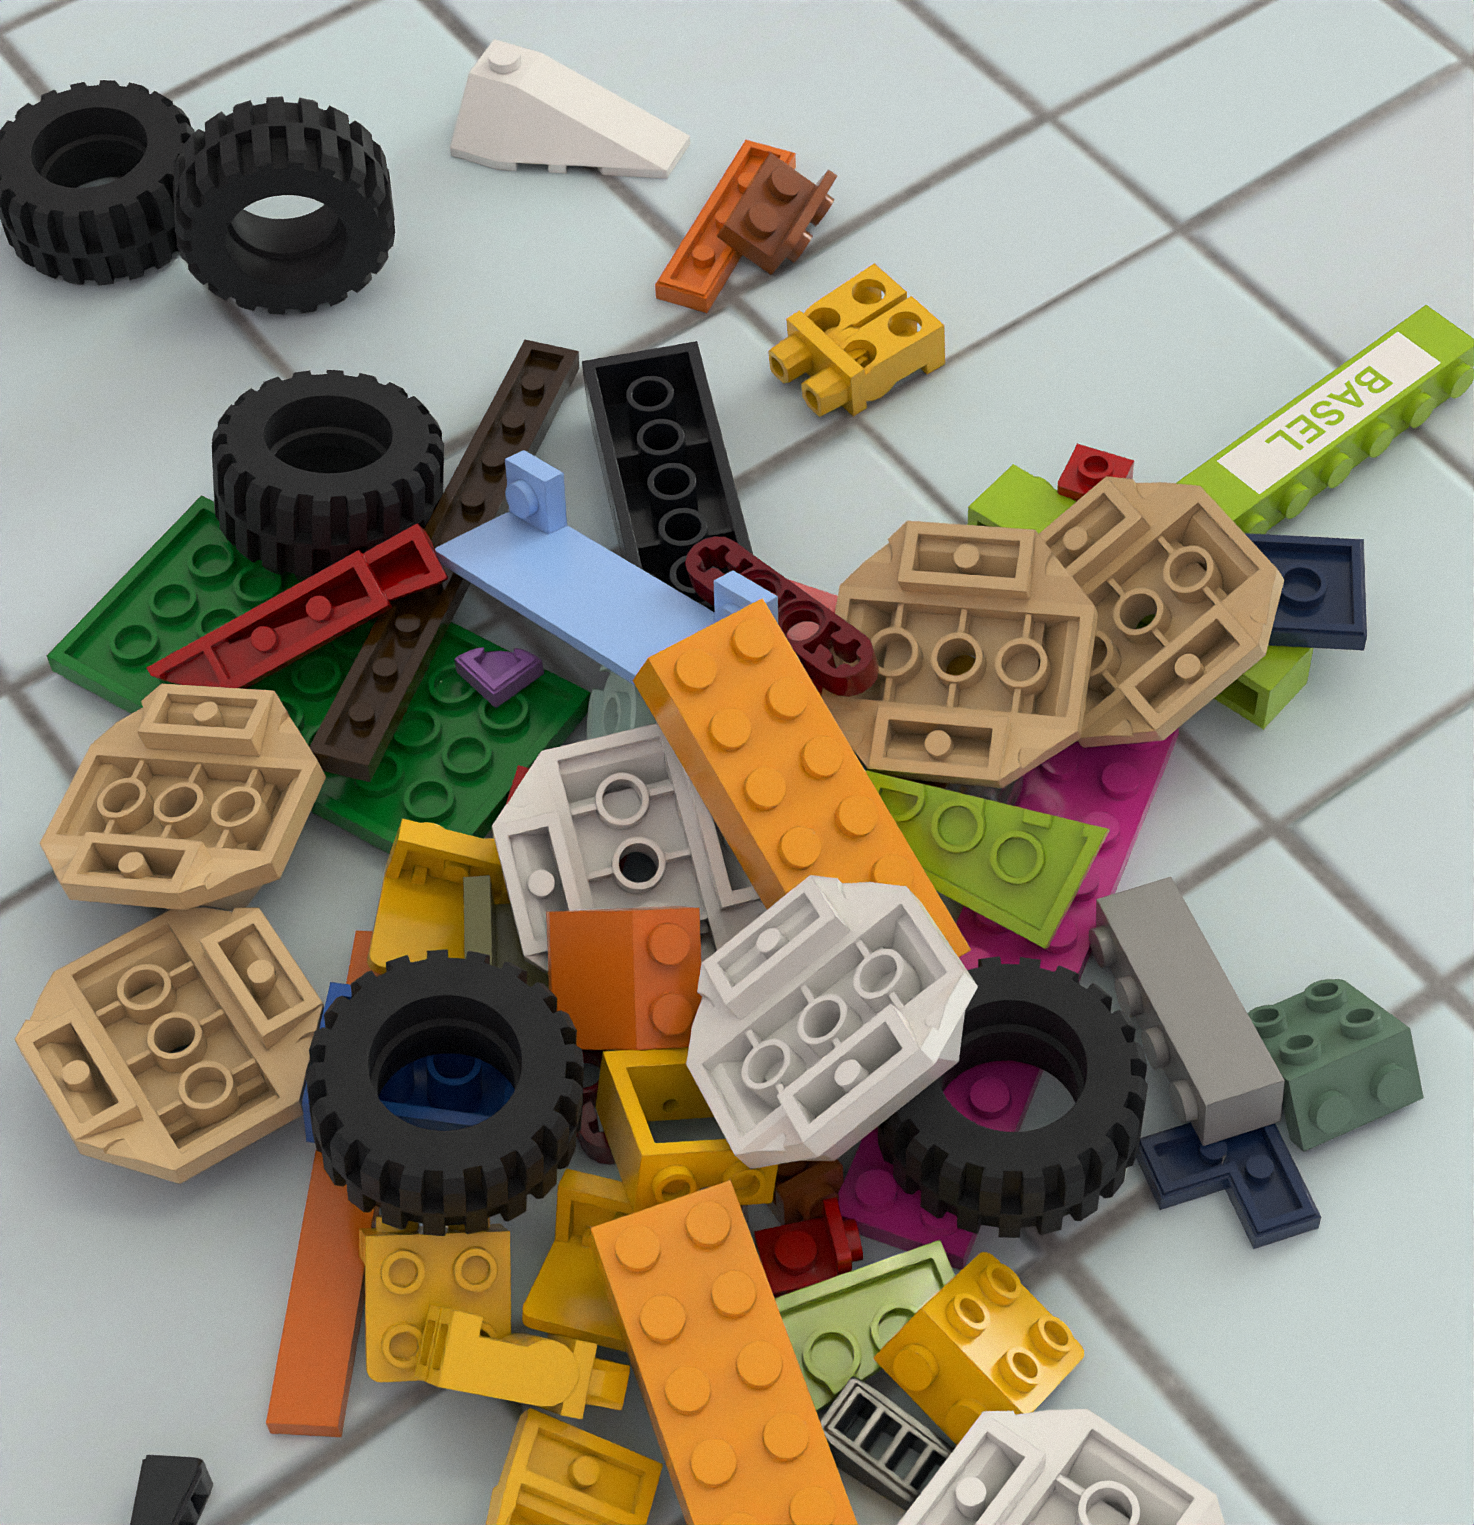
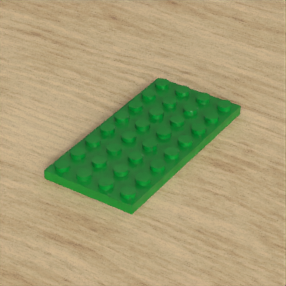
M201 495L47 655V659L53 672L132 714L143 708L141 701L160 684H175L152 677L147 670L148 666L297 585L302 580H297L295 574L284 572L282 576L266 570L262 566V561L258 560L253 563L244 557L236 549V545L233 546L220 530L219 521L215 517L214 501ZM378 616L247 689L275 691L308 746H310ZM451 622L371 782L323 771L326 779L311 812L390 854L402 818L419 823H434L447 830L484 839L507 803L517 766L530 768L541 751L560 747L587 715L591 692L544 669L542 676L495 708L457 673L454 659L476 648L484 647L485 652L508 650Z

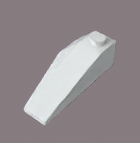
M494 39L468 74L450 145V152L453 157L496 170L517 171L518 163L548 165L549 173L567 174L568 166L598 167L600 173L606 176L667 179L689 147L690 136L543 53Z

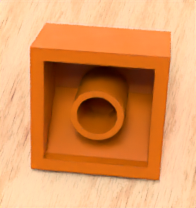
M663 906L546 911L549 990L557 997V1012L562 1010L568 1013L577 1030L576 1046L582 1050H649L689 1047L692 1025L702 996L697 992L701 970L700 910L698 907Z

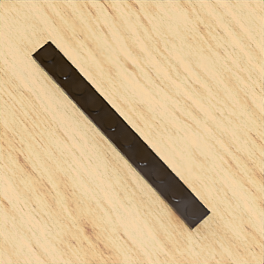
M524 340L424 529L434 548L507 513L509 505L505 496L507 487L505 459L523 450L534 456L536 455L580 368L579 351ZM443 566L449 578L448 580L389 602L392 608L378 616L309 746L323 771L371 782L471 584L469 581Z

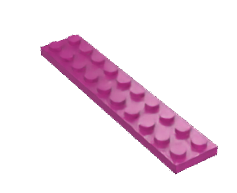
M1179 728L1163 741L1085 748L1076 741L1019 778L1008 805L1108 828L1110 831L1048 948L1044 949L970 908L963 906L956 925L971 948V951L959 958L967 970L978 968V959L1000 956L1001 964H1019L1020 957L1041 960L1040 968L1053 972L1056 971L1058 965L1080 974V981L1092 952L1089 930L1097 927L1096 899L1115 894L1177 741ZM1016 1061L988 1062L970 1068L957 1076L943 1093L959 1113L976 1124L998 1131L1019 1132L1044 1070ZM876 1127L861 1140L844 1183L838 1193V1204L842 1220L855 1218L859 1235L904 1251L941 1240L951 1267L962 1270L965 1267L978 1234L957 1228V1216L946 1212L943 1218H936L921 1208L920 1190L912 1195L903 1191L893 1178V1164L884 1161L878 1145V1127Z

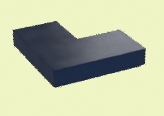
M1191 1122L1140 1138L1136 1159L1160 1210L1225 1190L1253 1249L1319 1228L1321 1215L1275 1123L1205 1146L1202 1145Z

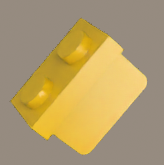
M402 818L386 862L367 957V964L372 971L384 974L387 972L386 962L408 955L410 962L427 959V951L448 949V958L465 959L463 877L490 875L495 904L510 903L493 838L483 839L447 830L434 823H419Z
M566 1168L557 1187L555 1240L522 1307V1322L528 1328L596 1343L599 1346L626 1352L591 1251L590 1232L591 1227L633 1213L622 1181Z
M382 1215L376 1216V1228H359V1257L365 1264L366 1371L372 1380L376 1382L422 1381L414 1378L429 1304L483 1316L480 1330L481 1336L502 1339L511 1335L510 1231L503 1225L490 1224L489 1217L488 1230L466 1234L464 1224L448 1225L445 1229V1236L423 1235V1226H419L417 1222L408 1221L406 1229L400 1230L382 1223Z
M981 1252L934 1295L873 1359L938 1427L958 1445L983 1411H1014L1015 1415L1033 1412L1084 1358V1349L1073 1337L1068 1326L1059 1318L1053 1316L1021 1284L1020 1279L1011 1268L1002 1264L992 1254Z

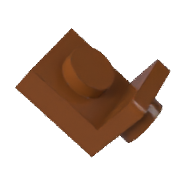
M838 1159L835 1161H795L778 1164L772 1203H767V1206L781 1226L823 1217L822 1200L837 1197L839 1201L838 1193L844 1183L843 1165Z

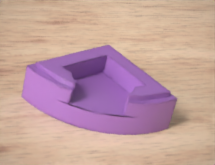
M484 647L476 648L454 659L457 673L495 708L544 674L542 660L536 655L519 648H514V652H485Z

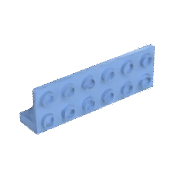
M525 450L505 459L507 479L505 496L509 505V512L435 548V553L443 566L635 685L633 679L648 657L762 598L778 623V596L733 570L714 580L715 612L569 527L566 515L564 473Z

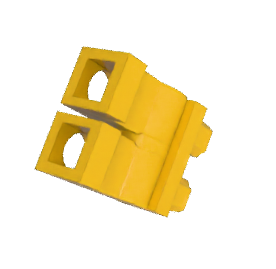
M874 263L813 303L804 313L799 310L786 318L788 337L781 340L768 351L770 370L783 384L790 383L804 373L810 376L809 379L801 383L802 397L815 414L821 417L842 406L854 417L867 408V401L881 398L890 391L896 382L916 370L921 369L928 375L945 365L944 324L912 296L907 298V291ZM881 291H883V293L885 294V296H884L883 299H882ZM917 323H919V325L921 326V329L918 332Z
M429 1304L414 1378L437 1387L530 1404L561 1416L583 1419L585 1404L622 1410L630 1366L607 1359L596 1358L598 1344L548 1333L547 1338L528 1333H513L502 1339L481 1336L480 1330L483 1316Z

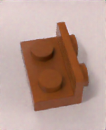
M770 153L757 170L717 237L772 275L785 258L795 263L811 241L813 235L807 232L806 228L809 223L816 227L833 204L835 199L827 193L837 175L828 169L815 185L774 154Z

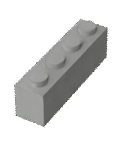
M1172 877L1096 899L1097 927L1089 930V941L1093 955L1101 968L1110 967L1115 977V992L1121 1010L1127 1014L1128 1018L1136 1017L1142 1029V1044L1150 1065L1154 1070L1162 1068L1170 1082L1169 1095L1178 1119L1182 1123L1191 1122L1203 1146L1280 1122L1285 1080Z

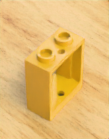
M689 1047L602 1052L595 1108L633 1213L697 1192L704 1187H711L729 1180L732 1182L740 1205L772 1203L778 1165L750 1169L734 1155L726 1139L654 1142L647 1121L714 1117L686 1065Z

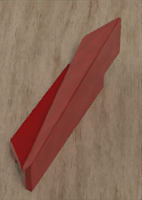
M417 523L365 553H361L359 550L148 666L147 670L152 677L179 685L247 689L392 608L389 602L441 584L449 578L435 553V548L427 532Z

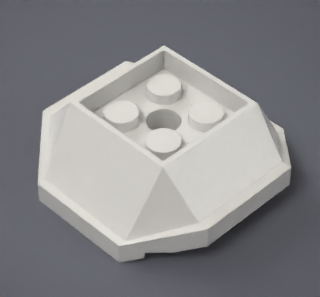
M658 723L541 751L510 801L505 805L492 825V832L524 960L547 975L546 911L663 906L698 907L700 910L702 963L767 910ZM632 852L644 853L655 863L656 874L646 882H632L621 873L619 868L620 860Z
M809 875L701 963L697 992L702 996L691 1029L686 1065L734 1155L750 1169L795 1161H835L959 1062L964 1014L978 986L921 901L907 886L874 882L842 883L838 878Z
M1089 1409L1044 1410L1016 1415L1014 1411H983L897 1525H1225L1216 1494Z

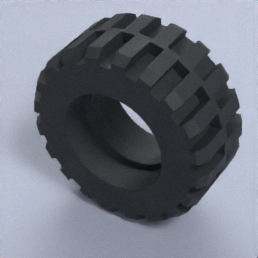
M100 80L99 85L87 86L85 82L71 84L70 90L60 93L52 90L41 95V101L35 105H31L28 102L17 111L15 115L16 120L14 122L7 120L0 130V220L8 243L15 249L16 255L24 263L35 267L36 271L54 279L62 275L66 282L84 285L85 280H95L98 285L114 284V279L128 276L130 281L144 276V270L155 266L157 269H160L168 264L172 259V254L175 251L179 252L175 233L174 167L177 157L185 150L184 144L195 132L184 111L173 105V101L156 91L149 94V90L144 86L130 82L127 87L119 86L115 80ZM121 176V178L104 185L77 188L96 179Z
M283 96L267 97L264 104L253 105L251 100L236 104L233 107V113L226 116L221 111L206 121L205 132L200 129L196 130L184 144L185 150L177 157L173 181L177 247L181 258L188 263L190 273L201 284L208 283V290L225 301L231 297L236 300V304L241 308L255 311L256 307L268 308L269 314L285 315V310L300 309L301 314L314 312L318 308L317 305L328 302L330 306L345 301L348 297L347 292L350 290L358 293L372 280V273L377 274L389 258L388 251L393 246L395 238V217L386 157L381 146L372 140V134L362 124L355 120L349 124L348 115L330 105L327 110L318 108V103L315 100L299 98L298 103L284 102ZM281 195L307 197L324 204L314 212L288 219L261 217L244 210L245 207L256 201Z
M309 370L295 372L292 378L285 380L275 377L264 381L260 390L255 391L251 388L240 395L234 405L231 404L218 421L217 429L213 432L212 467L215 517L218 519L219 528L226 539L233 546L236 545V549L244 557L253 563L258 560L262 561V566L270 572L281 576L284 572L293 573L297 580L304 581L359 550L361 553H365L417 523L425 529L443 495L444 442L442 441V431L429 410L415 396L408 398V394L402 387L391 382L386 385L378 383L375 376L359 373L358 377L344 375L343 370H327V374L311 375Z
M448 949L427 951V959L410 962L408 955L386 962L387 972L378 977L372 971L366 972L351 983L352 998L350 1000L340 996L333 1001L324 1013L325 1028L322 1027L315 1031L309 1048L311 1066L306 1069L312 1133L316 1151L322 1153L326 1173L334 1185L342 1187L347 1185L348 1200L364 1213L371 1212L375 1206L381 1208L382 1223L400 1230L406 1229L408 1221L422 1223L423 1235L445 1236L446 1226L464 1224L466 1234L488 1230L489 1217L500 1214L504 1221L509 1222L525 1213L527 1195L531 1194L536 1199H543L557 1184V1169L561 1170L569 1166L576 1150V1133L581 1131L584 1080L582 1049L576 1046L577 1030L569 1014L562 1010L557 1012V997L543 983L537 982L532 987L527 985V971L510 962H505L502 968L490 965V955L467 951L466 959L448 958ZM436 1054H462L480 1059L501 1072L515 1090L508 1102L488 1119L467 1128L450 1131L429 1130L409 1124L391 1113L378 1098L385 1084L397 1071L411 1062Z
M1000 956L978 959V968L967 970L978 988L965 1010L959 1062L878 1126V1145L884 1161L893 1164V1178L903 1191L912 1195L920 1190L921 1208L936 1218H943L945 1213L949 1212L957 1216V1228L976 1234L979 1233L980 1226L985 1225L999 1228L998 1237L1020 1238V1230L1024 1227L1036 1226L1039 1235L1059 1231L1062 1229L1063 1217L1069 1214L1074 1221H1082L1097 1211L1099 1195L1103 1198L1113 1197L1124 1183L1126 1168L1133 1166L1139 1149L1148 1083L1145 1081L1147 1062L1144 1048L1136 1041L1134 1042L1135 1027L1125 1012L1117 1010L1111 1013L1112 997L1098 985L1092 983L1086 989L1079 984L1080 974L1058 965L1055 972L1040 968L1041 960L1020 957L1019 964H1001ZM993 1061H1016L1033 1065L1054 1076L1069 1091L1075 1101V1105L1064 1116L1047 1126L1030 1131L1005 1132L986 1128L969 1120L951 1105L943 1092L957 1076L977 1065Z

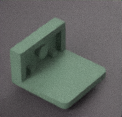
M1325 979L1310 984L1304 992L1273 1005L1256 1007L1247 1013L1285 1080L1282 1105L1290 1140L1302 1151H1307L1424 1098L1410 1028L1345 980Z

